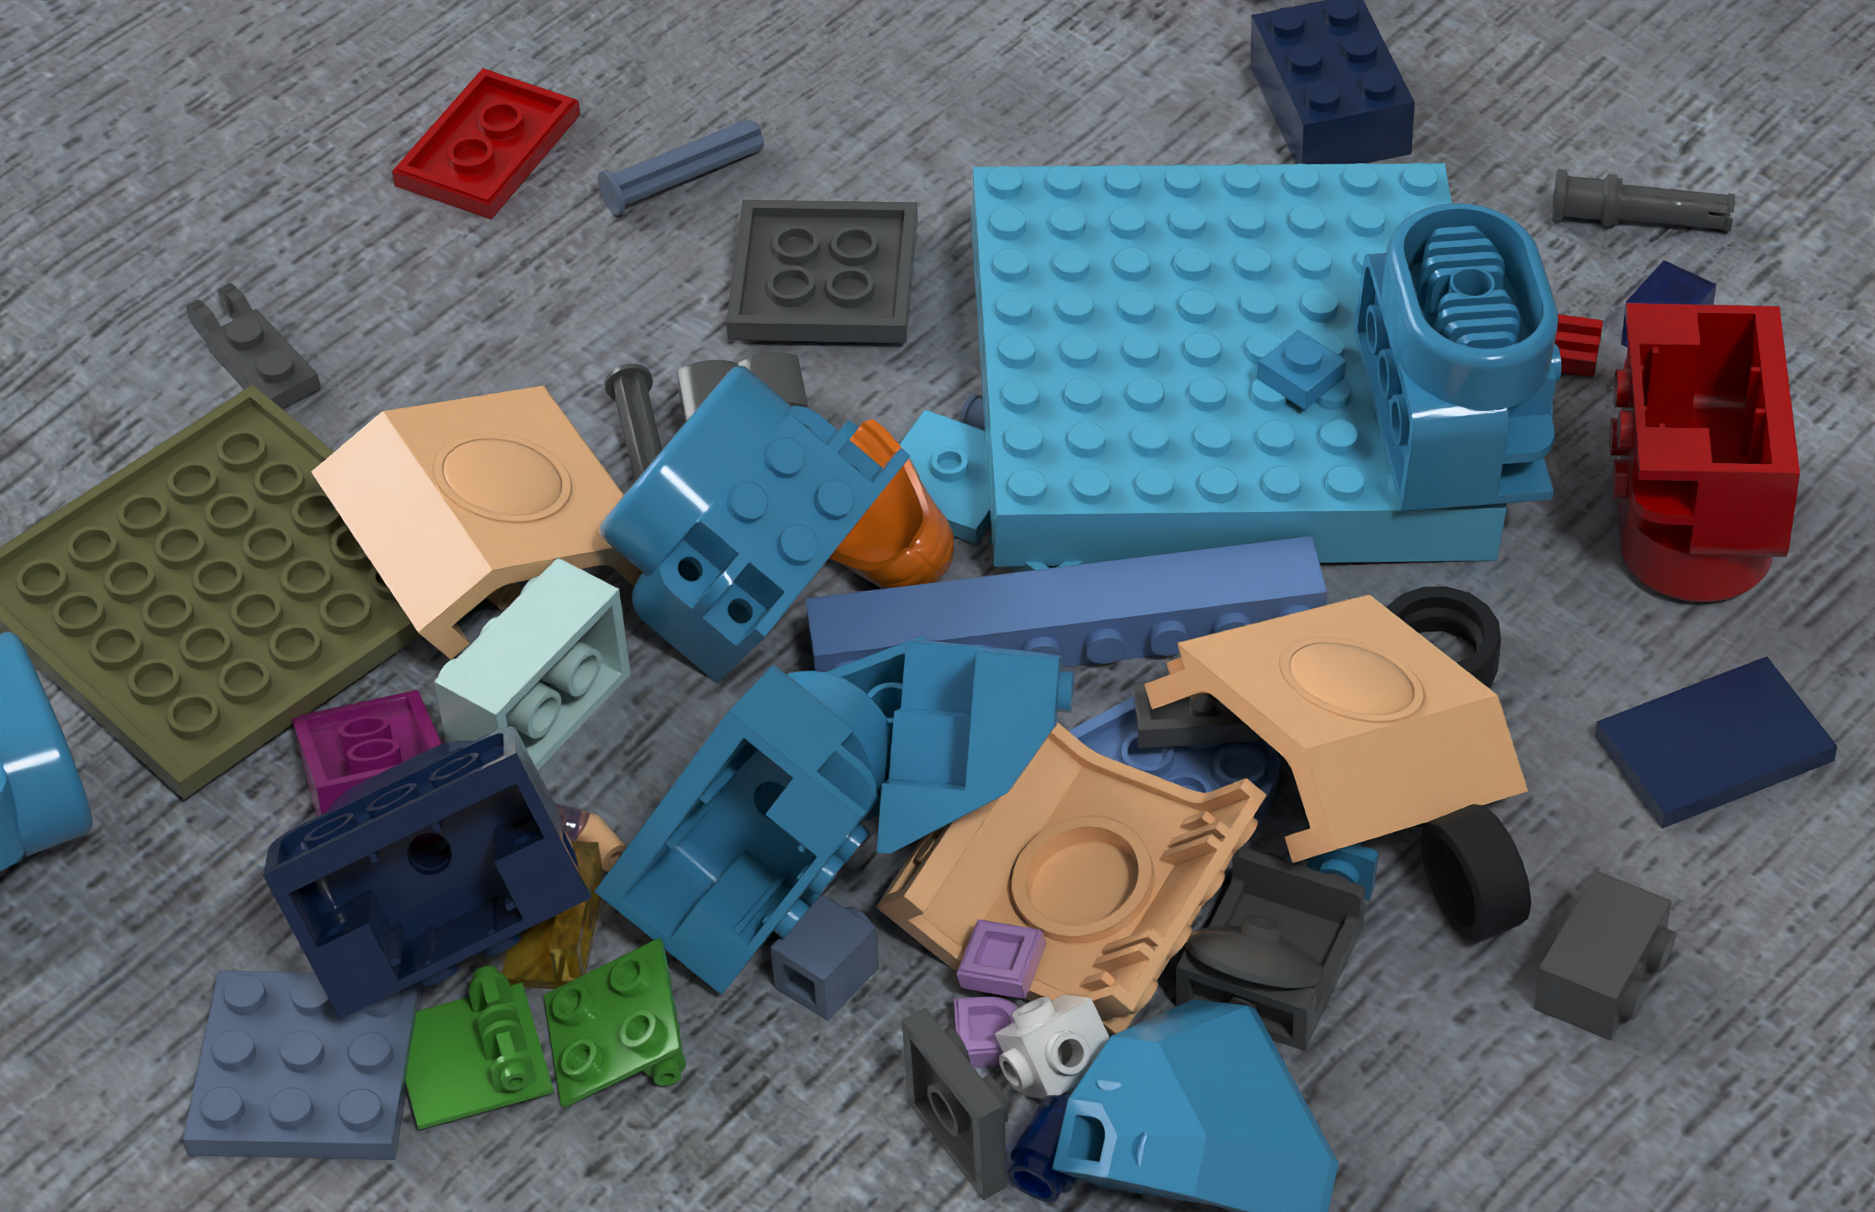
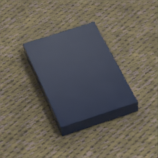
M1767 656L1599 720L1596 723L1595 731L1597 740L1662 829L1835 761L1837 745Z

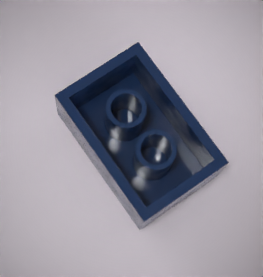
M1324 0L1251 15L1250 67L1295 164H1366L1412 154L1415 102L1364 0Z

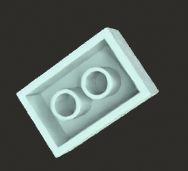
M557 558L540 576L530 579L524 586L520 596L499 617L489 620L483 627L479 637L458 658L448 661L440 671L438 678L434 681L446 743L474 741L505 727H515L538 771L631 675L619 589L560 558Z

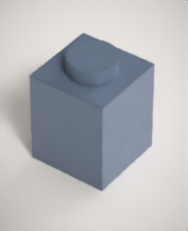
M823 894L810 906L785 939L780 937L770 947L775 989L826 1021H829L879 969L876 926L861 911L853 907L844 908Z

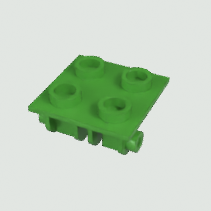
M661 938L651 941L544 994L560 1104L564 1108L642 1070L660 1086L673 1085L681 1079V1072L686 1067L685 1055L681 1052L683 1048L680 1026L677 1020V1010L674 1004L664 943Z
M481 967L473 973L472 981L468 987L470 997L418 1010L416 1013L405 1081L418 1130L554 1093L523 983L510 986L507 976L499 973L496 967Z

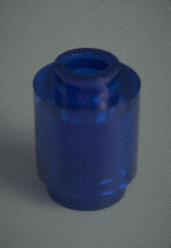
M1064 1093L1062 1096L1048 1095L1044 1097L1010 1153L1012 1164L1008 1169V1175L1011 1181L1027 1195L1043 1202L1057 1201L1060 1194L1071 1191L1078 1178L1052 1169L1067 1102L1072 1093Z

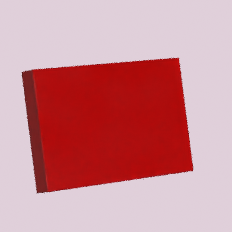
M482 68L392 170L394 186L492 220L580 116L579 100Z

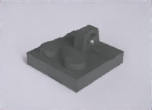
M924 1008L902 1020L908 1103L977 1193L985 1200L1007 1187V1173L1004 1171L1006 1161L1005 1123L1008 1121L1007 1114L1009 1113L1007 1097L992 1077L985 1076L981 1078L970 1064L968 1051L958 1033L951 1027L943 1030L928 1009Z

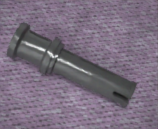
M1557 169L1552 221L1561 222L1564 217L1600 220L1601 226L1611 227L1612 224H1618V219L1723 229L1730 232L1733 221L1731 213H1734L1735 194L1728 193L1726 195L1624 185L1623 178H1617V175L1607 174L1605 179L1569 176L1567 170Z

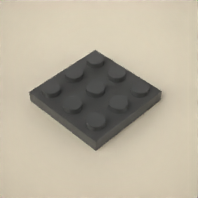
M743 200L726 320L728 340L907 343L918 226L917 202Z

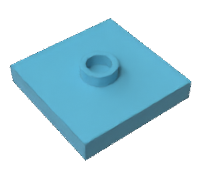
M924 410L899 445L910 455V460L913 462L927 492L948 519L953 535L977 545L991 525L985 431Z

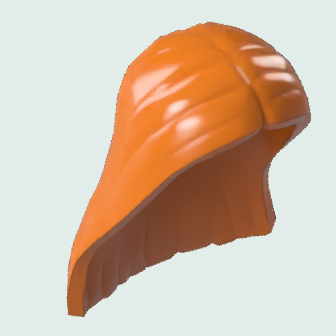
M874 419L862 422L849 439L881 467L902 448L892 435ZM910 458L829 557V559L845 566L881 589L938 582L948 571L953 559L954 535L948 519L927 492Z

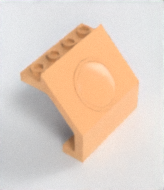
M545 386L382 411L311 471L418 633L450 660L470 644L456 622L496 589L507 584L530 580L533 577L540 576L557 558L579 569L599 565L610 566L621 574L633 587L643 573L600 536L599 526L624 494Z
M1369 594L1178 642L1177 645L1181 658L1166 663L1169 675L1144 684L1152 710L1188 697L1194 699L1209 694L1213 695L1286 759L1293 771L1310 825V829L1284 837L1292 863L1430 822L1471 804L1482 806L1528 792L1498 695Z
M1057 722L1052 733L1007 794L920 839L876 908L955 971L959 969L978 919L1043 930L1046 946L1026 1000L1033 1001L1042 997H1050L1052 1001L1063 994L1089 997L1092 999L1107 1033L1115 1035L1128 1029L1137 1012L1153 997L1158 987V978L1171 957L1187 942L1192 932V923L1204 904L1213 897L1225 879L1224 872L1236 851L1250 839L1256 830L1258 820L1253 816L1265 799L1266 794L1247 778L1207 793L1188 789L1096 753Z

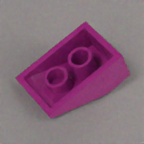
M418 690L306 713L292 719L316 816L325 813L340 795L353 786L442 744ZM425 833L413 839L412 843L415 847H425L439 843L444 837L435 833Z

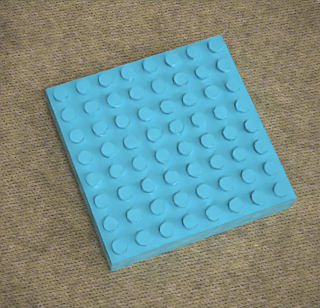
M1445 163L973 167L971 231L994 567L1024 566L1025 562H1043L1046 566H1059L1065 561H1083V564L1306 536L1313 537L1319 563L1497 561L1507 510L1506 503L1401 511L1354 335L1361 272L1365 255L1386 253L1389 240L1395 229L1414 213L1428 207L1452 203ZM1298 329L1347 360L1345 377L1305 410L1257 379L1259 360Z

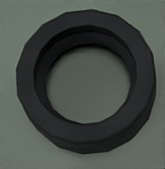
M1447 586L1421 587L1401 594L1386 607L1418 633L1424 631H1445L1459 635L1471 643L1476 652L1468 659L1456 663L1489 689L1491 688L1499 667L1501 635L1499 621L1486 603L1469 592Z
M1471 804L1431 820L1422 829L1420 845L1429 885L1440 909L1452 927L1463 938L1478 943L1520 926L1529 918L1532 902L1529 880L1522 858L1509 832L1500 819L1486 806Z

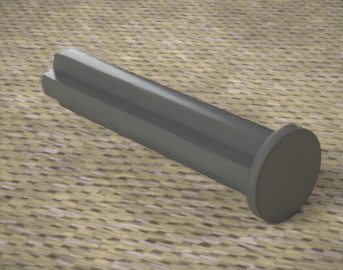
M625 364L610 371L605 378L604 385L606 393L616 400L632 472L636 482L662 451V446L648 393L653 385L652 374L643 365Z

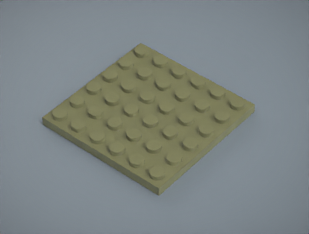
M254 385L249 386L0 547V633L12 632L18 635L31 661L183 799H186L293 724V718L310 713L421 636L311 472L333 454L334 451Z

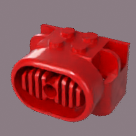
M1626 303L1627 358L1625 359L1623 369H1616L1614 380V405L1621 408V411L1618 413V418H1611L1609 428L1610 456H1620V459H1614L1612 495L1613 498H1617L1620 547L1623 559L1633 575L1642 583L1672 598L1693 602H1713L1739 596L1760 583L1769 571L1773 557H1787L1800 478L1780 306Z

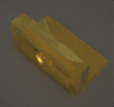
M572 841L578 860L577 869L591 894V898L520 932L521 940L507 950L502 973L507 976L510 986L523 983L525 988L556 989L587 973L602 898L594 892L604 879L599 842Z

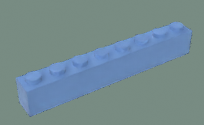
M1306 536L806 598L805 600L814 671L827 672L920 636H924L926 641L1063 656V667L1095 663L1106 664L1119 660L1159 655L1170 656L1180 653L1177 645L1178 642L1324 606L1327 602V590L1313 537Z

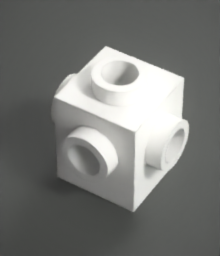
M1065 994L1052 1001L1050 997L1038 998L1015 1010L1012 1013L1014 1023L995 1033L1003 1051V1054L999 1056V1064L1009 1084L1016 1091L1022 1092L1023 1096L1052 1100L1054 1104L1068 1101L1110 1037L1091 998Z

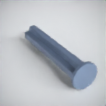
M745 120L612 174L608 170L602 171L598 174L599 189L609 210L618 216L625 212V205L760 151L764 146V139L758 124Z

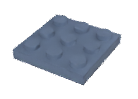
M218 970L183 1137L187 1155L396 1160L407 1094L405 1079L416 1013L418 1010H421L424 991L421 982L419 981L340 1020L315 972Z

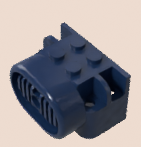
M505 727L474 741H454L438 745L353 786L340 795L325 813L291 829L277 838L268 848L263 873L266 883L340 1020L419 981L423 987L438 984L458 971V962L481 951L486 957L502 953L521 940L520 932L591 898V894L577 869L578 860L575 849L562 825V817L515 727ZM435 833L444 837L448 845L438 853L428 854L419 851L413 845L412 840L421 834Z

